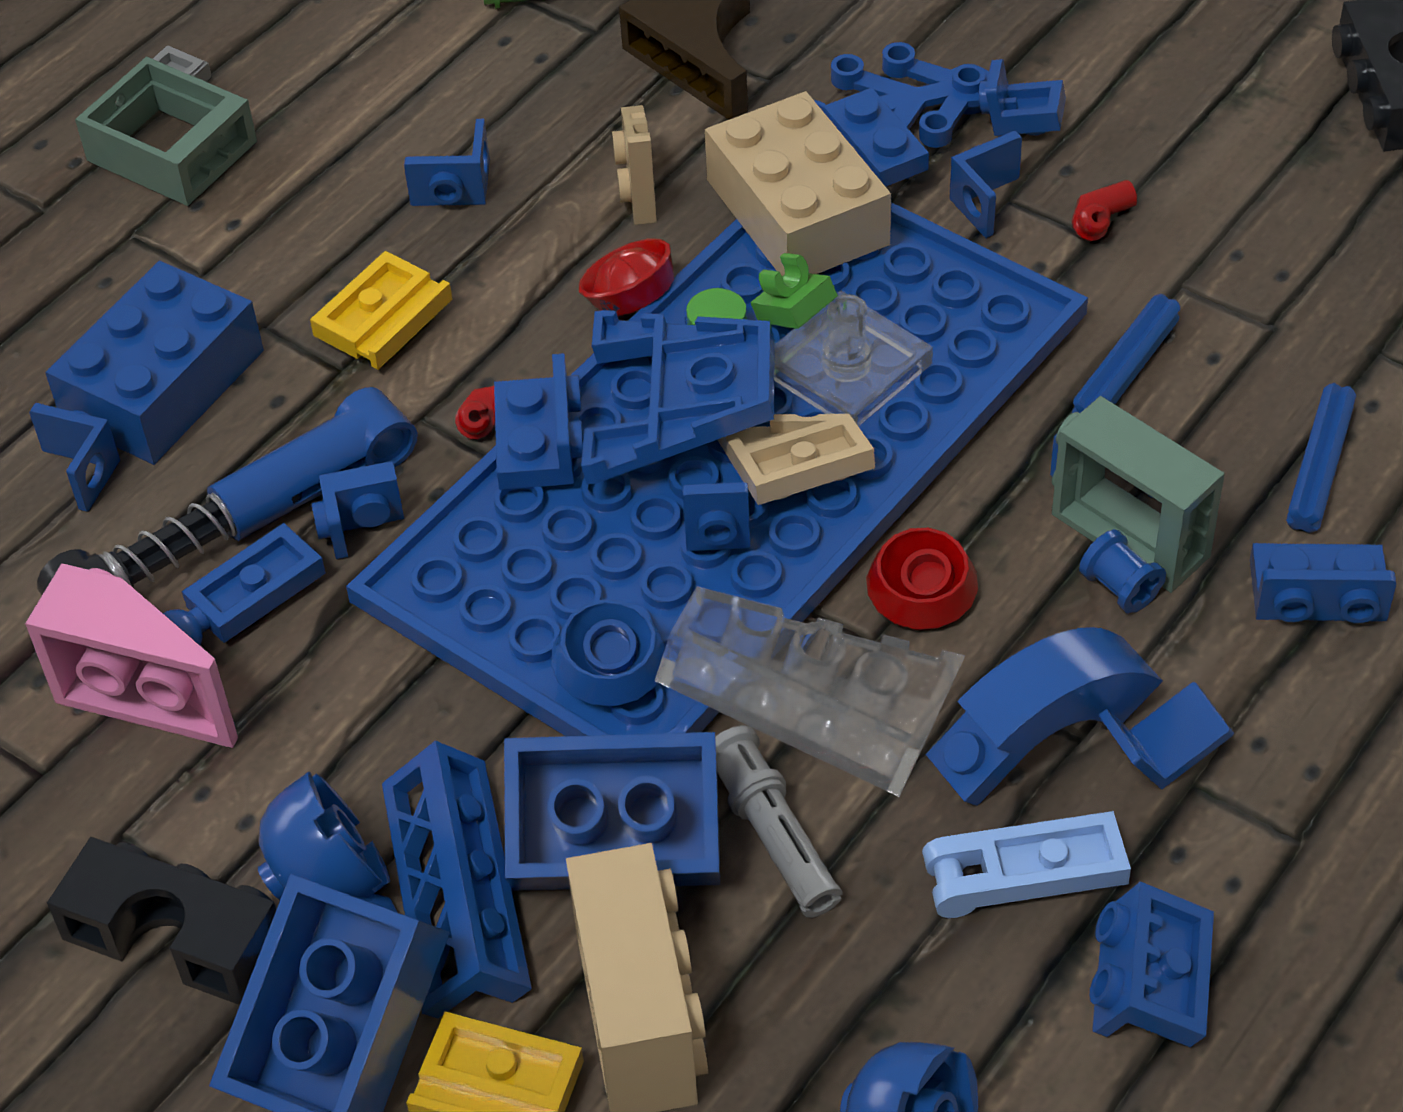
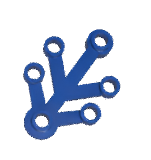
M903 42L891 43L883 49V72L892 78L909 77L929 85L914 87L864 71L862 59L852 54L839 55L831 62V82L836 88L841 90L854 89L861 92L872 87L908 129H910L925 107L942 104L939 111L926 112L919 120V139L924 145L933 148L943 147L951 142L953 128L963 114L981 112L979 84L981 81H987L989 75L988 70L974 64H963L950 70L915 59L914 48ZM814 100L823 111V106H825L826 104L821 101Z

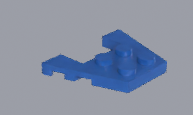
M595 311L592 348L597 364L652 356L649 418L647 420L584 429L581 467L587 485L605 481L773 420L775 340L770 321L698 316L695 320V325L666 323L664 314L643 313L640 318L641 322L619 320L616 311Z

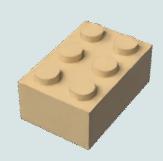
M807 91L705 129L707 181L775 270L779 271L782 276L785 274V269L780 259L783 253L803 256L808 264L809 273L818 274L890 245V191Z
M652 843L566 858L577 940L609 1111L661 1112L697 1105L696 1076L708 1074L703 1038L706 1036L698 993H692L689 977L692 970L684 929L679 930L676 917L678 903L671 868L657 870Z

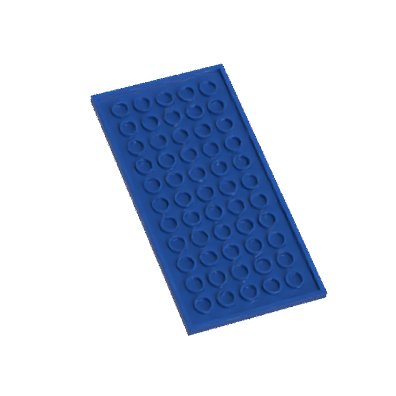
M891 202L890 245L818 273L819 275L830 276L838 297L799 329L771 325L775 340L774 414H796L802 417H812L818 414H850L874 448V469L761 505H757L748 490L750 548L687 551L683 486L743 482L718 440L589 485L586 483L581 467L582 458H573L574 484L499 490L496 446H494L346 586L349 602L564 736L702 732L1087 314L1088 297ZM736 219L674 277L670 288L660 298L641 308L628 321L641 322L640 318L643 313L664 314L665 321L668 324L687 325L686 309L690 299L697 293L712 288L728 289L740 295L746 304L747 320H757L750 302L764 292L759 282V273L763 269L776 270ZM593 353L571 374L579 375L582 412H571L570 420L582 421L583 440L584 429L642 421L649 418L652 356L597 364ZM770 421L754 427H770ZM599 600H621L638 607L657 628L667 650L665 671L656 686L638 700L618 706L592 705L571 696L558 683L551 665L553 644L570 615L583 605Z

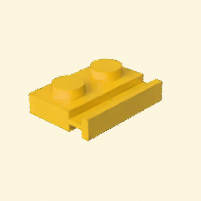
M384 251L310 319L313 336L356 359H359L361 356L367 358L371 362V367L379 370L453 300L451 286L445 280H442L440 283L431 280L429 272Z
M444 1012L418 1073L420 1080L414 1094L410 1093L406 1102L408 1111L565 1112L584 1062L582 1047Z

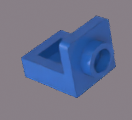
M992 60L987 81H981L979 84V103L982 114H990L994 136L1005 135L1012 131L1027 135H1040L1049 131H1060L1066 101L1063 80L1008 84L1004 60Z

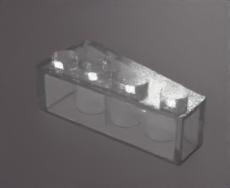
M697 586L670 632L655 681L900 797L965 655L942 650L939 657H934L909 650L910 641L884 634L880 642L842 633L843 624L822 618H818L816 622L811 623L784 618L782 608Z

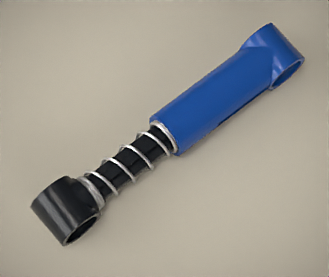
M375 387L359 389L344 399L338 407L334 418L208 486L205 505L201 506L191 503L188 506L187 515L178 520L166 517L160 530L152 534L147 531H141L138 535V541L127 548L115 545L113 551L109 553L103 552V554L99 555L96 553L90 555L89 552L81 549L68 550L58 554L48 561L40 571L37 579V590L43 595L61 563L87 570L92 568L105 570L116 577H121L133 588L135 583L146 577L154 582L153 573L171 563L179 568L178 559L196 549L203 554L204 549L202 546L223 535L224 539L228 540L229 534L235 540L240 541L322 495L319 475L393 461L394 468L397 467L414 450L418 432L415 426L381 390ZM193 507L197 508L196 510L191 512V509Z

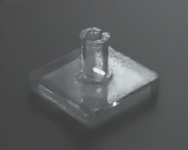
M841 290L837 293L838 297L799 329L794 328L775 344L774 381L825 414H850L859 427L932 364L933 347L867 307L865 301L860 297L846 294Z

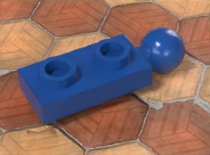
M283 523L182 591L186 607L190 611L173 609L163 614L199 645L202 643L203 632L208 629L225 643L326 574L323 559Z

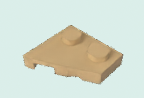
M643 105L621 107L622 130L612 131L615 165L626 164L627 167L617 169L620 203L631 202L634 225L657 223L651 138L648 132Z
M774 414V419L770 420V427H751L718 439L719 444L743 482L748 483V490L757 505L784 499L792 494L833 481H840L849 476L875 468L874 448L850 414H818L812 417H802L796 414Z

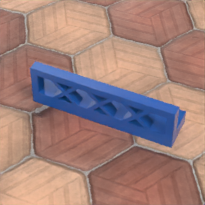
M435 740L382 783L405 916L432 925L430 913L440 887L443 889L445 904L436 927L449 931L450 934L421 1009L422 1014L438 1019L444 1012L451 1010L475 991L513 1003L530 991L532 987L512 890L505 879V856L485 761ZM423 782L424 789L415 813L412 816L408 792ZM432 831L434 847L425 870L422 872L419 857L428 834ZM453 947L458 974L442 985L441 971L449 950Z

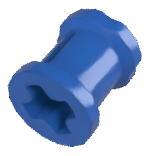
M1113 529L1099 536L1089 546L1082 557L1079 571L1087 580H1098L1118 597L1117 604L1124 612H1139L1157 596L1166 580V571L1156 562L1147 563L1127 546V537L1119 530Z

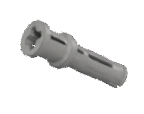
M741 725L721 732L716 736L717 773L730 793L727 798L730 809L737 816H740L742 819H748L751 822L773 863L777 866L800 905L802 914L805 917L813 918L827 913L840 902V895H843V892L833 880L809 837L784 799L786 795L785 779L778 770L769 768L758 749L760 738L751 726Z

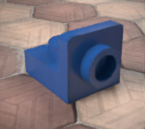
M393 461L319 475L323 501L311 503L319 540L331 537L336 559L348 557L343 531L362 527H375L383 523L404 519Z

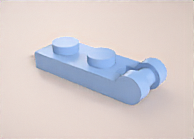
M1114 811L940 837L928 842L922 850L927 873L935 876L937 882L932 891L937 914L945 918L965 916L976 907L1129 884L1131 872ZM981 864L983 873L963 876L962 870L966 866Z

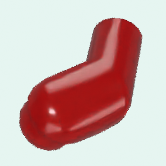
M1124 180L1080 195L1071 220L1075 233L1080 238L1088 241L1102 238L1110 225L1111 214L1136 206L1137 194L1133 184L1129 180Z
M494 386L474 389L458 409L455 424L463 436L469 439H480L487 436L495 428Z

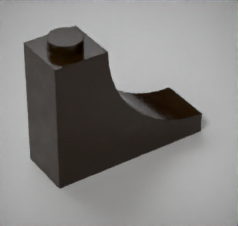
M629 0L619 6L623 50L726 119L730 120L748 113L747 70L728 54L722 43L731 29L750 13V0Z

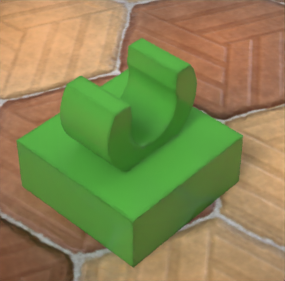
M783 253L780 259L784 266L785 274L782 276L779 271L763 269L759 273V282L764 292L750 303L757 320L770 321L771 325L799 329L838 297L830 276L809 273L808 264L803 256Z

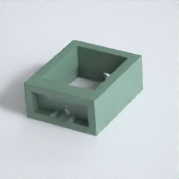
M147 56L75 119L87 161L186 206H189L257 142L247 99ZM158 110L194 125L166 152L130 137Z
M1099 396L1081 413L1074 412L1064 420L1056 435L1058 454L1056 470L1052 477V485L1054 486L1052 515L1093 542L1107 531L1119 530L1127 537V546L1147 563L1156 562L1165 569L1166 580L1162 587L1172 593L1211 557L1225 473L1102 396ZM1105 467L1161 502V513L1104 477Z

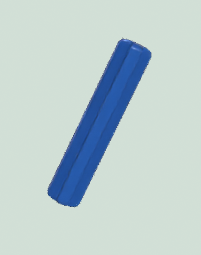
M1164 294L1155 295L1150 299L1073 399L1075 407L1072 409V413H1081L1099 396L1116 404L1179 321L1178 312L1181 306L1176 299L1169 300Z
M1331 383L1323 389L1288 509L1286 521L1293 530L1302 529L1307 533H1313L1321 526L1356 399V393L1350 386L1340 387L1336 383Z

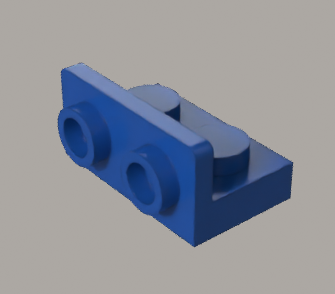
M565 353L552 354L553 377L494 382L496 465L499 490L574 484L573 458H582L583 430L582 421H571L570 413L582 412L579 375L567 376Z
M1252 544L1250 568L1256 620H1282L1286 622L1330 620L1352 623L1387 621L1397 584L1395 572L1386 570L1382 545Z
M1141 881L1117 901L1108 903L1098 918L1095 930L1096 939L1100 942L1098 971L1092 980L1089 994L1090 1001L1094 1004L1092 1031L1108 1037L1124 1024L1130 1023L1188 1047H1192L1206 1037L1214 911Z

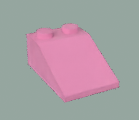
M61 563L25 623L55 703L233 748L238 735L215 658L121 577H116L98 568L87 570Z

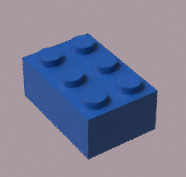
M159 260L45 374L57 408L69 411L79 410L91 416L107 419L117 448L155 465L254 362L264 349L251 300Z
M715 732L504 738L505 879L513 891L570 889L566 858L652 843L657 870L671 868L675 886L720 885L717 747Z
M290 874L209 1086L272 1112H383L450 932Z

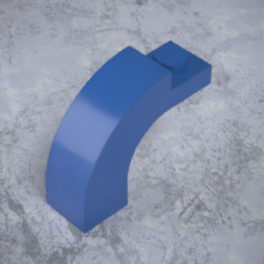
M1086 627L1057 633L1012 655L973 685L957 701L966 712L927 752L926 756L964 802L978 806L1023 757L1048 736L1080 721L1096 720L1103 723L1098 714L1106 708L1124 723L1163 680L1122 636L1103 628Z

